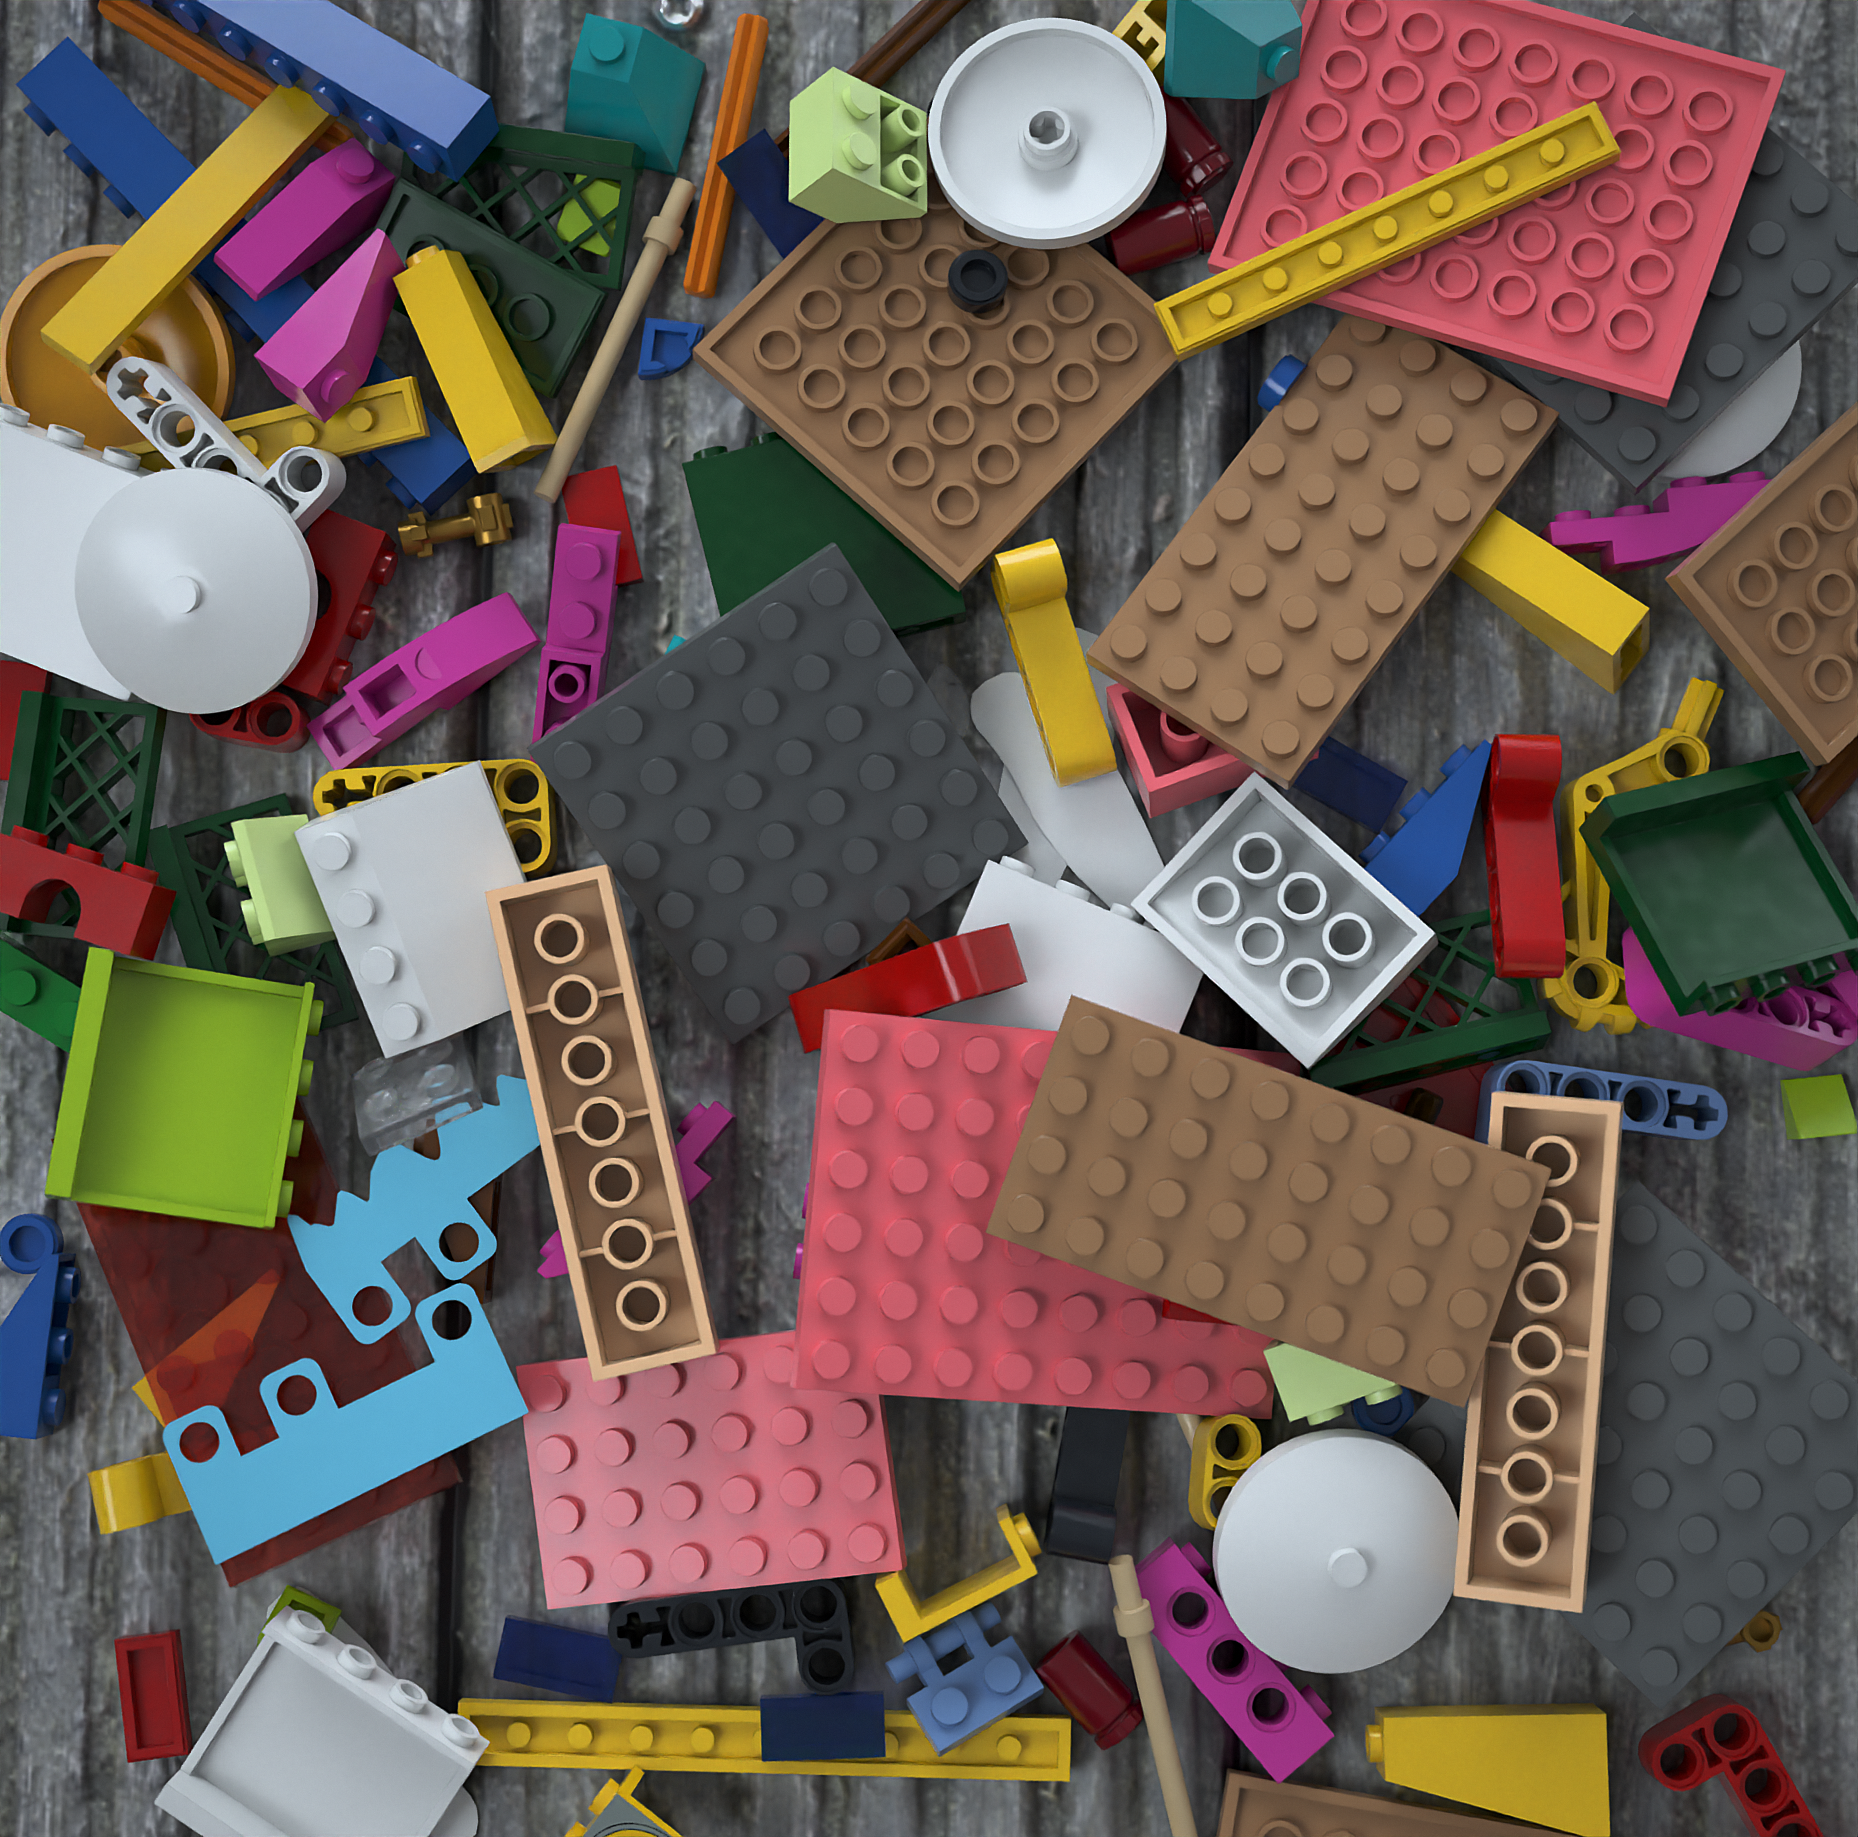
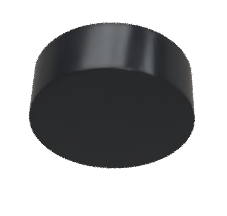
M969 250L960 254L952 262L947 280L949 297L957 307L969 313L981 314L995 309L1002 302L1006 293L1008 283L1006 267L996 255L985 250Z

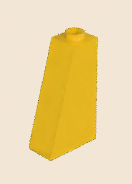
M433 245L407 258L405 263L408 269L393 277V280L478 473L510 471L553 448L558 437L461 252L447 249L439 251L437 245Z
M1497 509L1492 512L1451 568L1454 574L1613 695L1649 651V607Z
M1593 1703L1375 1707V1724L1366 1725L1365 1727L1366 1757L1368 1763L1376 1762V1769L1385 1781L1584 1837H1610L1606 1713Z

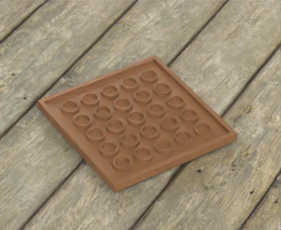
M928 117L926 214L920 218L835 223L825 218L692 351L694 361L959 592L1179 363L1154 312L1153 304L1156 301L1087 242L1059 249L1024 248L998 241L982 233L962 218L951 206L936 179L928 143ZM977 249L996 255L1004 263L1008 273L1006 293L1002 302L995 309L981 314L969 313L957 307L947 291L948 273L952 262L960 254Z

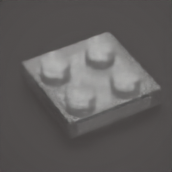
M463 1030L444 1039L386 1059L385 1057L374 1059L364 1065L361 1070L350 1074L359 1138L370 1157L484 1108L471 1045Z

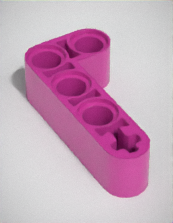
M1631 926L1623 934L1622 948L1628 1004L1633 1013L1650 1026L1800 1071H1810L1852 1045L1858 1037L1857 1021L1843 1002L1798 986H1792L1782 995L1766 1002L1760 1003L1755 997L1742 1000L1734 1008L1716 1016H1708L1706 1011H1701L1679 1017Z

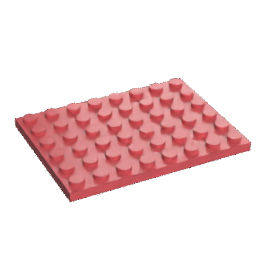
M1307 0L1300 18L1303 26L1299 77L1276 88L1271 94L1208 260L1209 272L1216 275L1595 101L1621 151L1619 161L1320 297L1311 303L1667 408L1784 82L1786 70L1527 0Z
M825 1010L791 1387L803 1390L1210 1416L1238 1414L1247 1418L1271 1419L1275 1381L1263 1350L1274 1338L1241 1326L1162 1318L1164 1298L985 1233L1058 1031ZM1218 1047L1300 1077L1301 1062L1290 1053Z

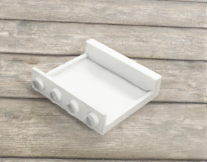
M0 403V652L123 701L130 702L139 699L140 697L122 686L106 670L93 652L84 634L76 607L74 589L75 568L81 542L98 511L122 488L155 472L140 467L141 457L136 454L111 446H105L104 452L84 445L86 436L78 431L55 424H50L48 430L28 423L30 417L28 412ZM161 468V471L171 470L167 468Z
M1002 856L999 864L991 860L987 861L956 935L1009 923L1028 982L987 996L960 1002L921 1017L924 1019L1058 1031L1072 994L1179 1033L1204 973L1160 932L1143 926L1145 918L1139 912L1117 903L1112 904L1110 911L1088 902L1091 895L1089 891L1060 879L1057 880L1055 887L1049 886L1033 879L1036 871L1033 867L1016 859Z
M286 1605L266 1625L262 1631L265 1636L180 1770L166 1783L154 1804L203 1837H429L488 1747L490 1741L479 1735L477 1727L467 1718L458 1714H448L430 1702L426 1693L418 1685L408 1680H398L378 1667L373 1656L366 1650L355 1645H346L326 1632L323 1623L314 1615L301 1610L295 1611Z

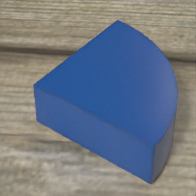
M645 317L638 369L639 379H661L684 368L693 359L692 349L704 338V324Z

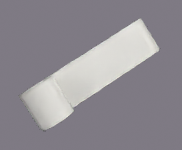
M132 356L119 360L108 373L106 386L108 395L113 403L176 469L198 467L219 470V467L225 460L232 459L237 467V476L257 485L273 497L291 516L301 533L339 497L345 488V467L339 457L330 451L306 446L294 447L285 452L267 469L176 373L162 363ZM140 377H148L143 385L155 399L167 402L160 405L155 400L138 397L143 391L142 385L138 382ZM186 415H189L194 421L195 433L191 442L182 446L177 439L176 428L179 421ZM315 459L321 467L322 478L318 487L309 492L302 484L301 472L307 462Z

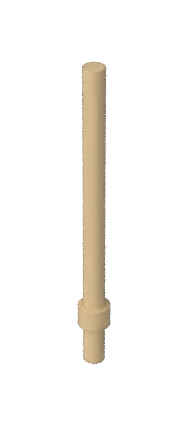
M675 179L659 217L653 216L642 237V241L646 244L535 488L534 494L545 501L556 503L667 255H674L684 232L680 226L697 190L694 184L685 179Z
M1119 1555L1111 1558L1108 1564L1118 1603L1113 1608L1118 1634L1126 1637L1172 1836L1198 1837L1150 1631L1155 1627L1150 1603L1141 1596L1132 1556Z

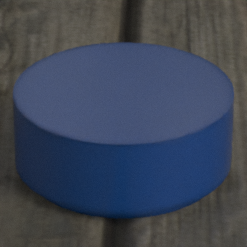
M1291 354L1285 355L1264 382L1257 396V404L1271 412L1275 405H1279L1308 365Z
M43 1214L18 1215L9 1220L0 1232V1257L8 1268L20 1274L37 1273L50 1254L63 1252L64 1238L60 1227L53 1219Z
M1401 1386L1403 1393L1373 1405L1367 1404L1365 1396L1352 1400L1351 1412L1354 1420L1365 1431L1385 1437L1394 1436L1414 1413V1401L1409 1389Z

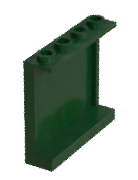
M770 432L759 435L750 440L751 446L729 452L726 446L705 448L694 453L692 461L682 463L720 617L833 542L837 544L897 639L966 621V608L961 590L958 592L778 433Z
M1800 751L1604 797L1578 829L1679 1017L1701 1011H1706L1708 1016H1716L1734 1008L1742 1000L1755 997L1760 1003L1766 1002L1782 995L1792 986L1802 983L1805 984L1807 989L1817 988L1830 982L1840 973L1853 970L1854 974L1858 976V903L1793 792V789L1811 771Z

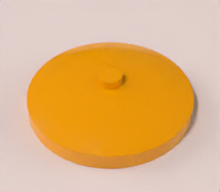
M120 244L77 247L48 259L36 267L16 288L0 319V397L2 402L30 414L28 423L48 430L50 424H55L84 434L86 437L83 444L99 451H104L105 446L118 448L148 440L119 410L108 395L106 386L108 373L112 366L122 358L133 356L166 365L176 373L222 422L228 416L235 389V353L227 324L210 294L190 273L92 376L42 341L40 330L123 246ZM140 377L138 382L142 385L143 391L138 397L155 400L160 405L167 402L155 399L143 385L148 377ZM186 415L179 421L176 433L195 429L194 421L189 415Z

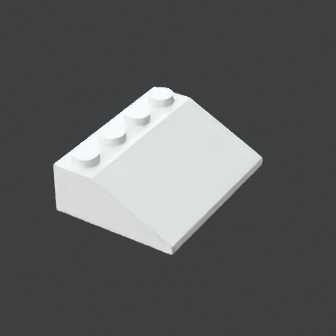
M480 760L320 816L294 832L385 1059L444 1039L511 1010L485 892L526 883L527 879Z
M1255 771L1130 904L1308 1070L1385 1000L1439 944L1434 931Z

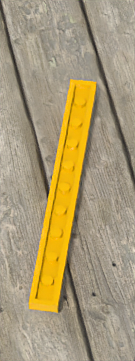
M462 1698L458 1702V1715L470 1720L477 1727L479 1735L490 1741L488 1747L476 1763L478 1766L632 1770L634 1766H637L640 1770L1070 1782V1715L1011 1713L943 1756L938 1757L910 1710Z

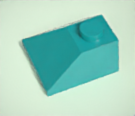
M1167 0L1164 92L1172 97L1257 99L1299 77L1303 25L1291 0Z
M586 13L571 67L564 132L634 142L646 153L644 169L677 177L706 64L644 27Z

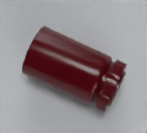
M1163 85L1159 88L1166 111L1167 141L1162 167L1174 183L1181 185L1179 190L1186 199L1197 194L1202 195L1224 178L1234 162L1226 152H1222L1219 142L1185 97H1172L1164 92Z
M1200 194L1187 197L1186 202L1177 200L1135 212L1119 226L1103 235L1110 263L1127 277L1192 259L1197 256L1198 252L1201 255L1209 254L1212 252L1216 240L1211 213Z
M1078 1629L1073 1630L1058 1641L1033 1668L1035 1674L1089 1735H1095L1094 1742L1103 1751L1125 1739L1144 1717L1141 1701L1139 1699L1133 1700L1134 1695L1130 1688Z

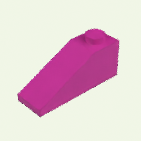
M353 137L307 166L215 253L213 261L256 302L374 227L388 202L396 176Z
M377 228L254 355L278 391L323 423H326L341 406L348 403L354 393L366 381L398 295V289L393 277L407 270L386 233Z

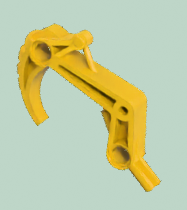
M1695 677L1690 679L1671 728H1661L1657 738L1620 759L1578 777L1566 784L1561 791L1560 822L1563 876L1561 897L1562 903H1564L1566 960L1563 976L1560 979L1537 978V992L1539 999H1547L1550 1006L1559 1015L1568 1019L1571 1028L1586 1033L1596 1023L1604 1025L1607 1034L1622 1035L1631 1033L1637 1023L1644 1029L1653 1027L1641 1021L1628 1004L1624 968L1606 959L1610 887L1578 829L1604 797L1707 773L1710 764L1709 751L1711 747L1704 740L1725 691L1718 688V684L1709 680L1702 681ZM1668 749L1676 750L1684 757L1687 768L1683 778L1674 777L1665 768L1664 756ZM1581 966L1591 970L1597 979L1596 992L1590 999L1580 996L1574 988V974Z

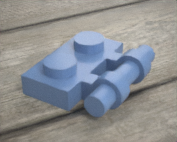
M991 1601L984 1603L971 1612L966 1610L950 1619L951 1624L924 1640L917 1636L903 1645V1653L885 1663L888 1673L896 1684L901 1683L914 1674H917L923 1683L924 1689L907 1698V1706L938 1757L943 1756L1039 1697L1044 1692V1686L1012 1635L993 1647H990L984 1638L983 1633L1002 1622L998 1611ZM963 1645L972 1660L943 1676L936 1661Z

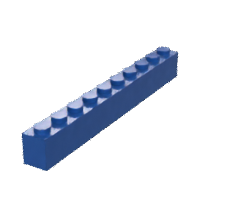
M69 37L65 38L16 84L30 101L23 111L48 137L56 130L61 133L70 143L63 150L66 156L86 177L89 178L97 171L110 184L103 191V194L127 219L137 212L147 221L197 170ZM242 218L190 274L200 282L212 298L217 295L231 309L223 318L247 343L257 336L265 344L315 291L300 275H297L255 302L233 281L213 259L215 253L248 223ZM375 355L368 377L360 388L400 378ZM423 403L431 437L357 454L356 456L368 468L377 461L392 476L385 483L386 487L408 510H411L418 503L432 516L478 471L472 462L466 446Z

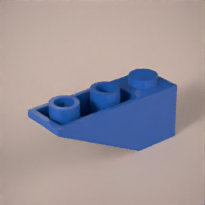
M1486 739L1472 750L1462 744L1438 769L1446 776L1441 784L1431 794L1422 787L1398 812L1406 820L1391 837L1382 830L1358 855L1366 863L1362 868L1417 917L1430 906L1458 875L1492 746Z
M76 1253L50 1254L0 1326V1436L39 1439L52 1435L54 1426H59L63 1419L66 1393L64 1389H59L62 1365H66L70 1360L74 1341L73 1330L67 1328L69 1304H74L77 1301L81 1287V1271L79 1268L74 1267Z

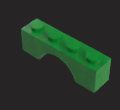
M0 931V1011L70 1054L82 986L46 964L34 951Z

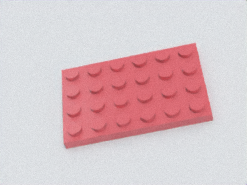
M796 1329L718 1339L720 1349L716 1354L595 1382L592 1379L587 1356L526 1363L516 1366L519 1391L529 1411L522 1418L547 1609L903 1570L907 1567L884 1395L803 1390L791 1387Z

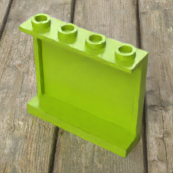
M89 947L45 1186V1197L266 1230L274 1228L276 1217L288 1218L294 1182L282 1180L286 1156L298 1157L304 1121L292 1119L296 1095L308 1097L314 1061L302 1059L306 1035L318 1037L324 1001L312 999L315 983L305 982L303 987L117 957L113 950Z

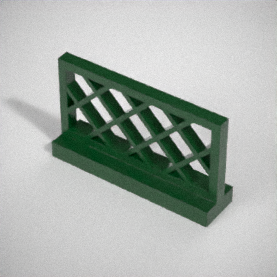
M498 123L499 132L458 182L448 178L431 191L432 194L442 198L461 183L479 207L469 215L478 220L486 217L494 229L517 242L522 241L543 225L560 249L549 258L550 261L559 265L567 259L574 270H566L598 288L621 291L638 176L643 177L646 153L634 142ZM404 151L400 177L406 178L424 188L417 179L418 166L410 159L407 152ZM486 163L499 164L511 183L484 202L468 177ZM510 166L526 168L528 170L517 177ZM543 171L553 172L559 176L569 191L542 211L524 186ZM567 175H583L587 177L574 186ZM597 179L620 182L618 206L598 220L579 193ZM518 191L535 214V217L509 236L492 211ZM574 198L593 225L566 245L556 233L549 219L561 211L565 204ZM616 218L612 239L604 227ZM597 232H599L611 249L608 275L585 272L573 255L580 248L581 244Z
M22 690L1 833L11 835L14 825L21 826L50 836L46 848L55 850L57 837L67 829L78 846L96 852L100 851L119 833L127 845L124 861L145 867L168 709L154 704L60 697L44 692ZM76 712L87 713L98 730L77 748L72 741ZM104 715H113L108 721L104 717ZM133 717L145 718L142 741L133 750L128 752L116 733ZM107 743L119 762L98 780L86 760L103 744ZM77 770L89 789L68 807L63 799L65 780L71 773ZM128 774L135 784L134 799L120 812L107 792ZM98 802L110 822L89 839L77 819ZM103 860L101 866L108 868L105 861ZM123 862L114 870L120 872ZM73 887L61 891L71 909L54 924L38 923L0 912V931L26 936H44L84 941L73 937L76 927H72L79 921L81 915L80 898Z
M286 793L170 828L166 824L150 829L148 848L155 870L160 873L158 877L160 885L177 891L170 911V917L187 968L232 975L228 972L225 960L236 939H239L267 953L255 979L263 980L274 959L277 958L306 973L299 986L304 987L305 982H311L312 978L315 977L337 989L343 1010L323 1016L319 1032L359 1020L334 940L321 944L310 966L285 953L270 957L265 943L253 945L252 938L241 932L246 923L243 911L234 927L210 916L207 903L218 883L252 899L248 887L242 886L237 888L236 881L223 875L229 864L226 851L214 871L192 860L185 839L211 831L229 841L235 840L234 833L222 827L231 825V823L236 821L253 819L274 811H279L280 816H291L293 814ZM196 871L211 878L204 892L202 891ZM214 927L229 934L222 949ZM325 955L332 977L317 970Z
M1490 908L1426 924L1435 932L1439 943L1437 946L1449 953L1435 977L1417 967L1409 975V977L1429 987L1415 1012L1389 998H1386L1378 1005L1408 1022L1399 1039L1383 1043L1363 1031L1374 1012L1373 1010L1347 1034L1350 1038L1340 1054L1321 1058L1309 1070L1301 1063L1305 1079L1351 1096H1357L1543 1049L1552 1032L1545 1010H1539L1530 979L1498 978L1495 972L1494 961L1491 962L1461 946L1471 929L1491 925ZM1460 932L1455 942L1445 937ZM1455 956L1487 973L1473 998L1441 981ZM1493 976L1516 988L1522 1006L1521 1009L1499 1013L1479 1002ZM1435 991L1466 1007L1457 1025L1441 1028L1421 1017ZM1472 1012L1484 1017L1467 1022ZM1415 1026L1425 1031V1033L1409 1036ZM1356 1041L1367 1046L1351 1051Z

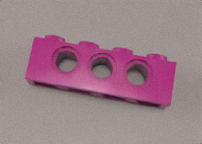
M1169 1536L1135 1566L1141 1596L1149 1601L1155 1625L1151 1632L1278 1784L1335 1736L1324 1722L1332 1712L1312 1687L1307 1684L1298 1691L1284 1674L1291 1666L1283 1664L1262 1652L1240 1631L1226 1608L1222 1597L1217 1594L1204 1578L1213 1569L1190 1542L1180 1549ZM1194 1592L1204 1598V1610L1199 1618L1191 1622H1181L1173 1617V1603L1181 1594ZM1226 1640L1240 1642L1243 1645L1244 1654L1241 1662L1236 1667L1220 1669L1213 1665L1212 1654L1218 1644ZM1266 1688L1280 1690L1283 1693V1704L1277 1713L1272 1716L1263 1717L1252 1711V1702L1258 1692Z

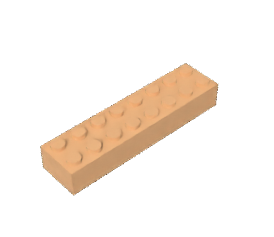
M605 864L486 891L485 896L593 1382L716 1354L720 1349V1344L617 884L612 869Z
M1506 1091L1492 1092L1488 1145L1547 1166L1552 1171L1469 1394L1453 1596L1578 1613L1583 1611L1587 1595L1624 1102Z

